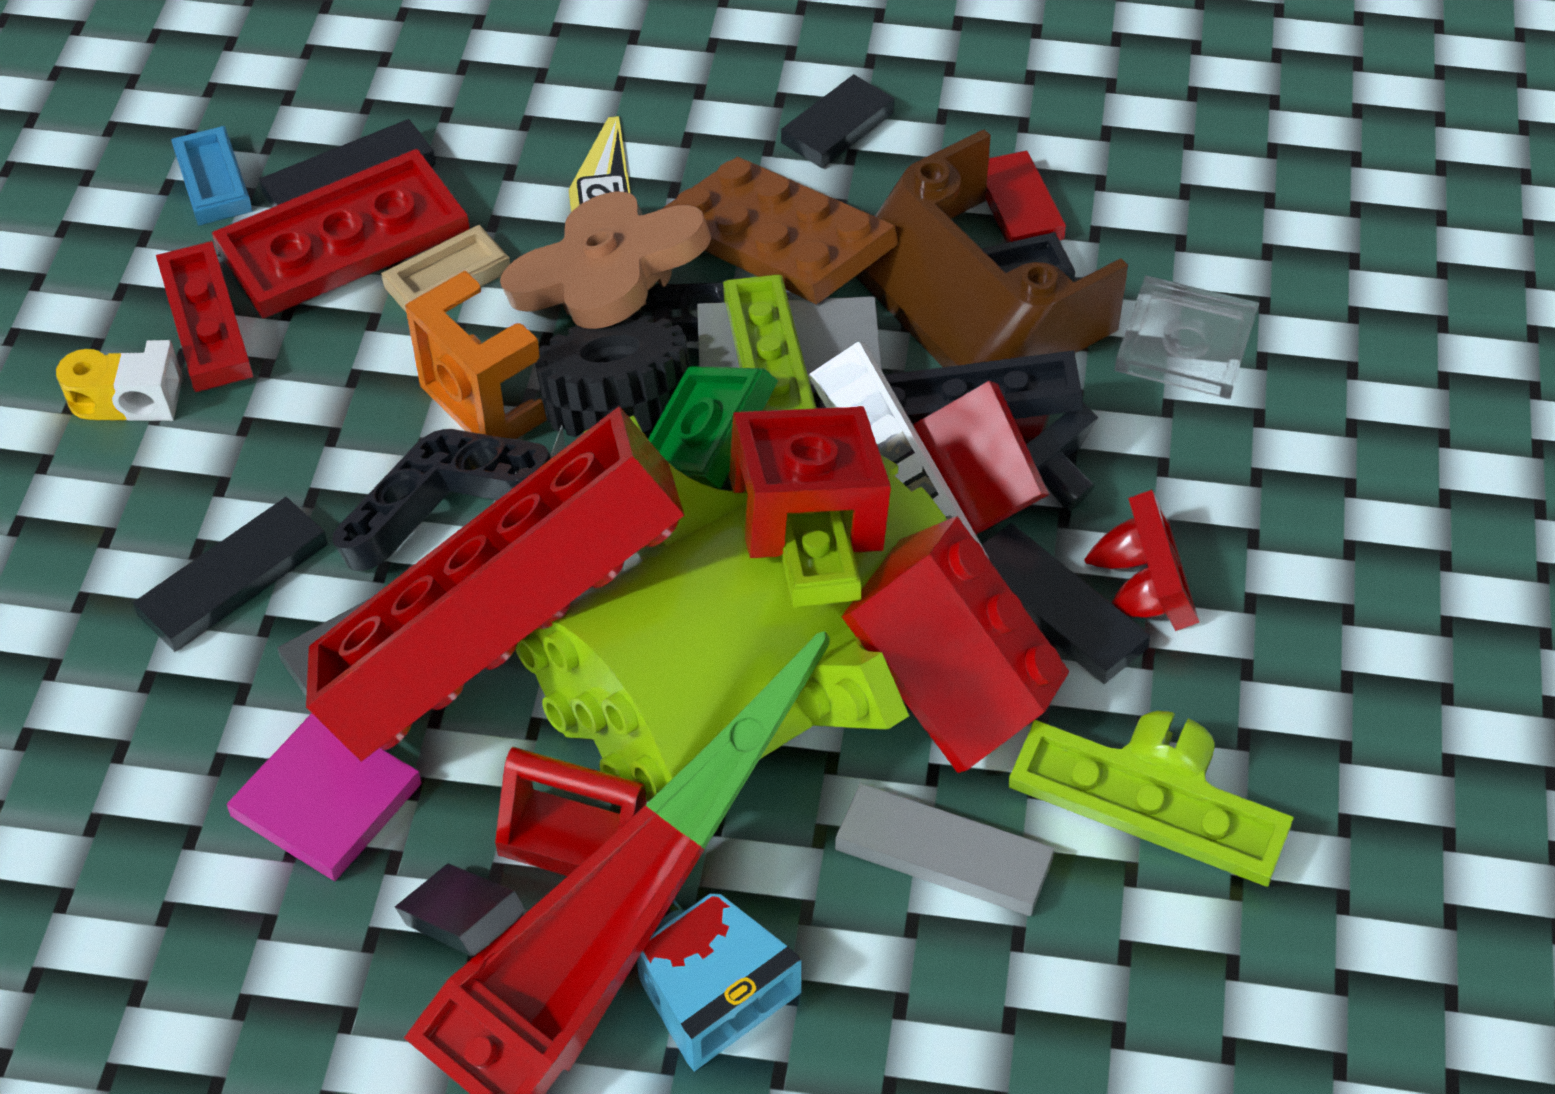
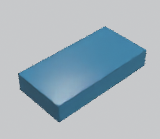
M225 126L171 139L198 226L253 212Z

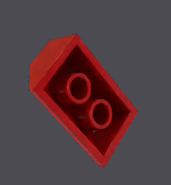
M958 516L899 539L862 588L861 600L853 601L841 616L854 635L859 638L865 650L882 652L901 698L957 773L970 769L1042 715L1070 672L1056 649L1047 641L1024 609L1020 599L1008 587L985 555L981 545L972 537Z

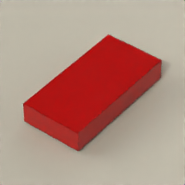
M1028 151L989 158L986 201L1006 242L1009 243L1053 232L1056 233L1060 241L1064 240L1066 225Z

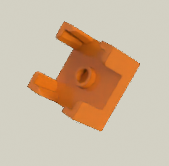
M464 270L405 304L420 387L465 431L517 439L547 420L543 400L541 398L535 401L533 399L528 400L505 414L500 383L534 364L539 359L538 339L521 323L513 324L483 343L474 334L468 335L446 314L447 311L481 292L480 284Z

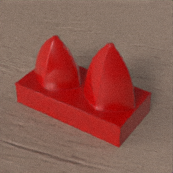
M1151 489L1128 498L1134 518L1114 527L1100 538L1085 557V563L1108 569H1129L1148 564V568L1136 573L1122 585L1111 603L1125 615L1132 617L1149 618L1166 614L1175 631L1200 623L1170 523L1153 490Z

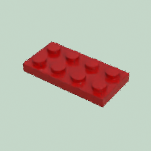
M415 149L212 232L216 249L262 319L435 247L469 230L470 227L466 212L420 151Z

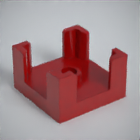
M864 406L733 412L729 477L733 493H743L745 486L748 493L745 540L750 558L779 557L783 554L787 513L853 510L850 537L853 552L884 551L891 484Z

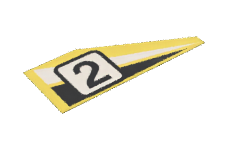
M619 116L608 117L568 189L571 212L580 204L601 194L609 192L630 193Z

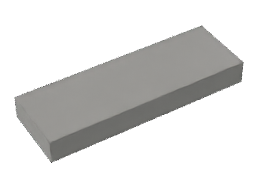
M862 783L859 784L837 833L835 847L837 851L1028 916H1032L1054 855V847Z

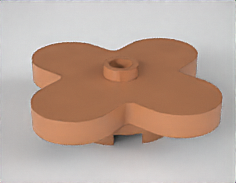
M609 192L593 197L576 207L565 221L564 239L560 242L532 250L514 260L502 273L500 284L509 304L516 310L525 312L537 311L562 303L565 312L572 317L576 325L587 329L608 327L627 319L645 305L648 290L656 282L665 287L670 280L673 268L684 265L698 257L709 245L711 233L702 211L697 207L678 205L643 215L634 195L627 192Z

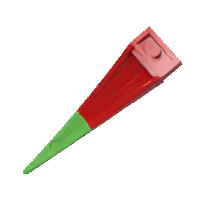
M825 631L817 633L770 683L641 810L551 892L454 973L404 1036V1039L470 1094H546L563 1069L569 1072L813 673L816 665L827 650L830 642L828 634Z

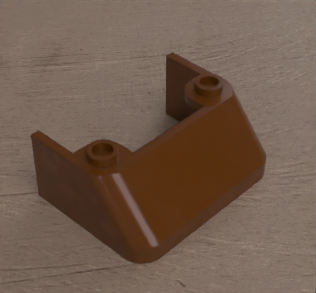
M985 129L911 164L905 170L875 215V217L895 225L898 245L856 275V277L942 367L1072 350L1077 353L1119 330L1128 264L1120 258L1075 282L1059 268L1042 262L1027 263L1005 273L951 220V218L985 202L991 135Z

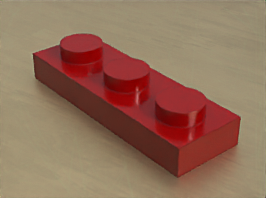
M213 241L156 255L194 391L198 392L252 378L250 362Z

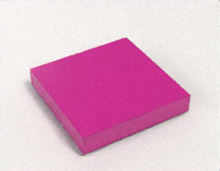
M311 713L226 805L232 818L335 882L422 783L418 770L381 748L361 762Z

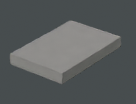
M875 297L828 298L822 300L817 305L806 299L789 300L808 375L857 342L866 343L882 371ZM725 303L697 304L699 367L739 368Z

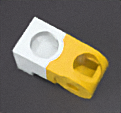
M171 340L147 341L144 353H108V355H104L94 349L76 350L67 354L56 368V377L71 412L80 419L174 420L183 374Z

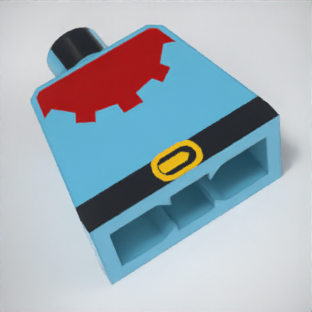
M709 894L686 911L673 900L637 959L638 976L644 990L687 1064L694 1072L801 994V958L721 894Z

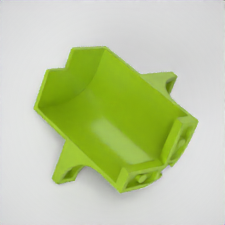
M630 416L629 418L642 432L635 416ZM882 455L881 458L891 484L884 551L853 552L861 580V590L899 539L947 520L921 486L911 492L894 476L898 474L899 466ZM670 464L669 466L685 515L678 520V525L673 533L656 546L647 547L645 545L624 561L622 570L612 581L600 588H593L591 586L570 602V607L562 618L552 621L553 625L546 629L536 628L519 641L516 647V652L521 662L530 672L535 673L545 697L542 700V705L552 726L567 738L594 739L602 757L599 762L600 771L644 783L647 802L687 766L817 633L825 631L830 637L829 646L761 758L812 726L890 729L909 717L882 652L865 650L859 638L854 635L841 617L853 601L793 608L782 557L750 558L745 540L748 497L746 488L743 493H733V491L712 488L685 476ZM843 510L849 537H851L853 510Z

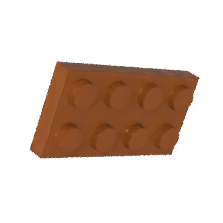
M738 156L722 164L717 171L692 188L681 192L675 200L661 208L664 209L678 205L697 207L702 211L711 233L710 243L704 251L758 277L782 275L787 291L816 305L898 245L895 225Z

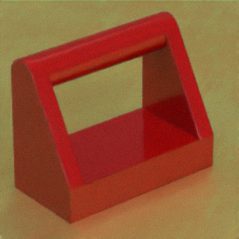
M512 747L507 754L504 765L495 839L497 854L507 859L568 876L647 804L645 784ZM532 781L621 806V812L618 814L534 790Z

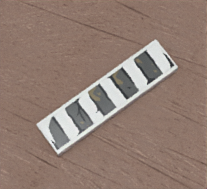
M857 342L808 375L826 408L864 406L880 455L899 466L898 474L894 476L911 492L922 486L943 512L946 519L958 516L972 537L981 545L866 343Z

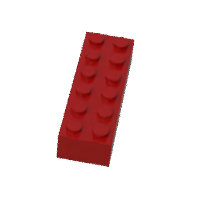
M620 406L309 645L306 708L361 762L379 748L388 750L394 747L406 736L412 723L431 708L440 710L448 706L461 693L464 683L484 668L492 670L503 664L513 654L519 641L538 627L540 629L551 627L553 625L552 621L560 619L566 614L570 607V602L591 586L593 588H600L608 584L622 570L624 561L645 545L647 547L656 546L673 533L678 525V520L685 515L669 463Z

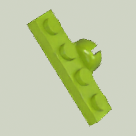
M1159 710L1152 711L1141 716L1129 744L1122 749H1116L1034 720L1009 776V788L1266 887L1269 886L1294 817L1215 788L1208 783L1205 775L1214 755L1215 743L1212 735L1203 726L1188 718L1177 745L1173 748L1169 746L1173 735L1169 729L1175 713Z

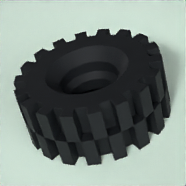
M641 315L638 320H631L628 317L614 325L597 329H587L577 325L568 329V336L558 334L550 339L551 346L543 345L539 349L540 357L535 362L547 421L551 422L552 428L558 432L562 425L563 429L566 430V435L578 437L619 406L628 417L635 416L642 432L651 430V423L659 420L685 371L691 366L683 329L679 325L672 327V322L664 318L654 323L653 316Z

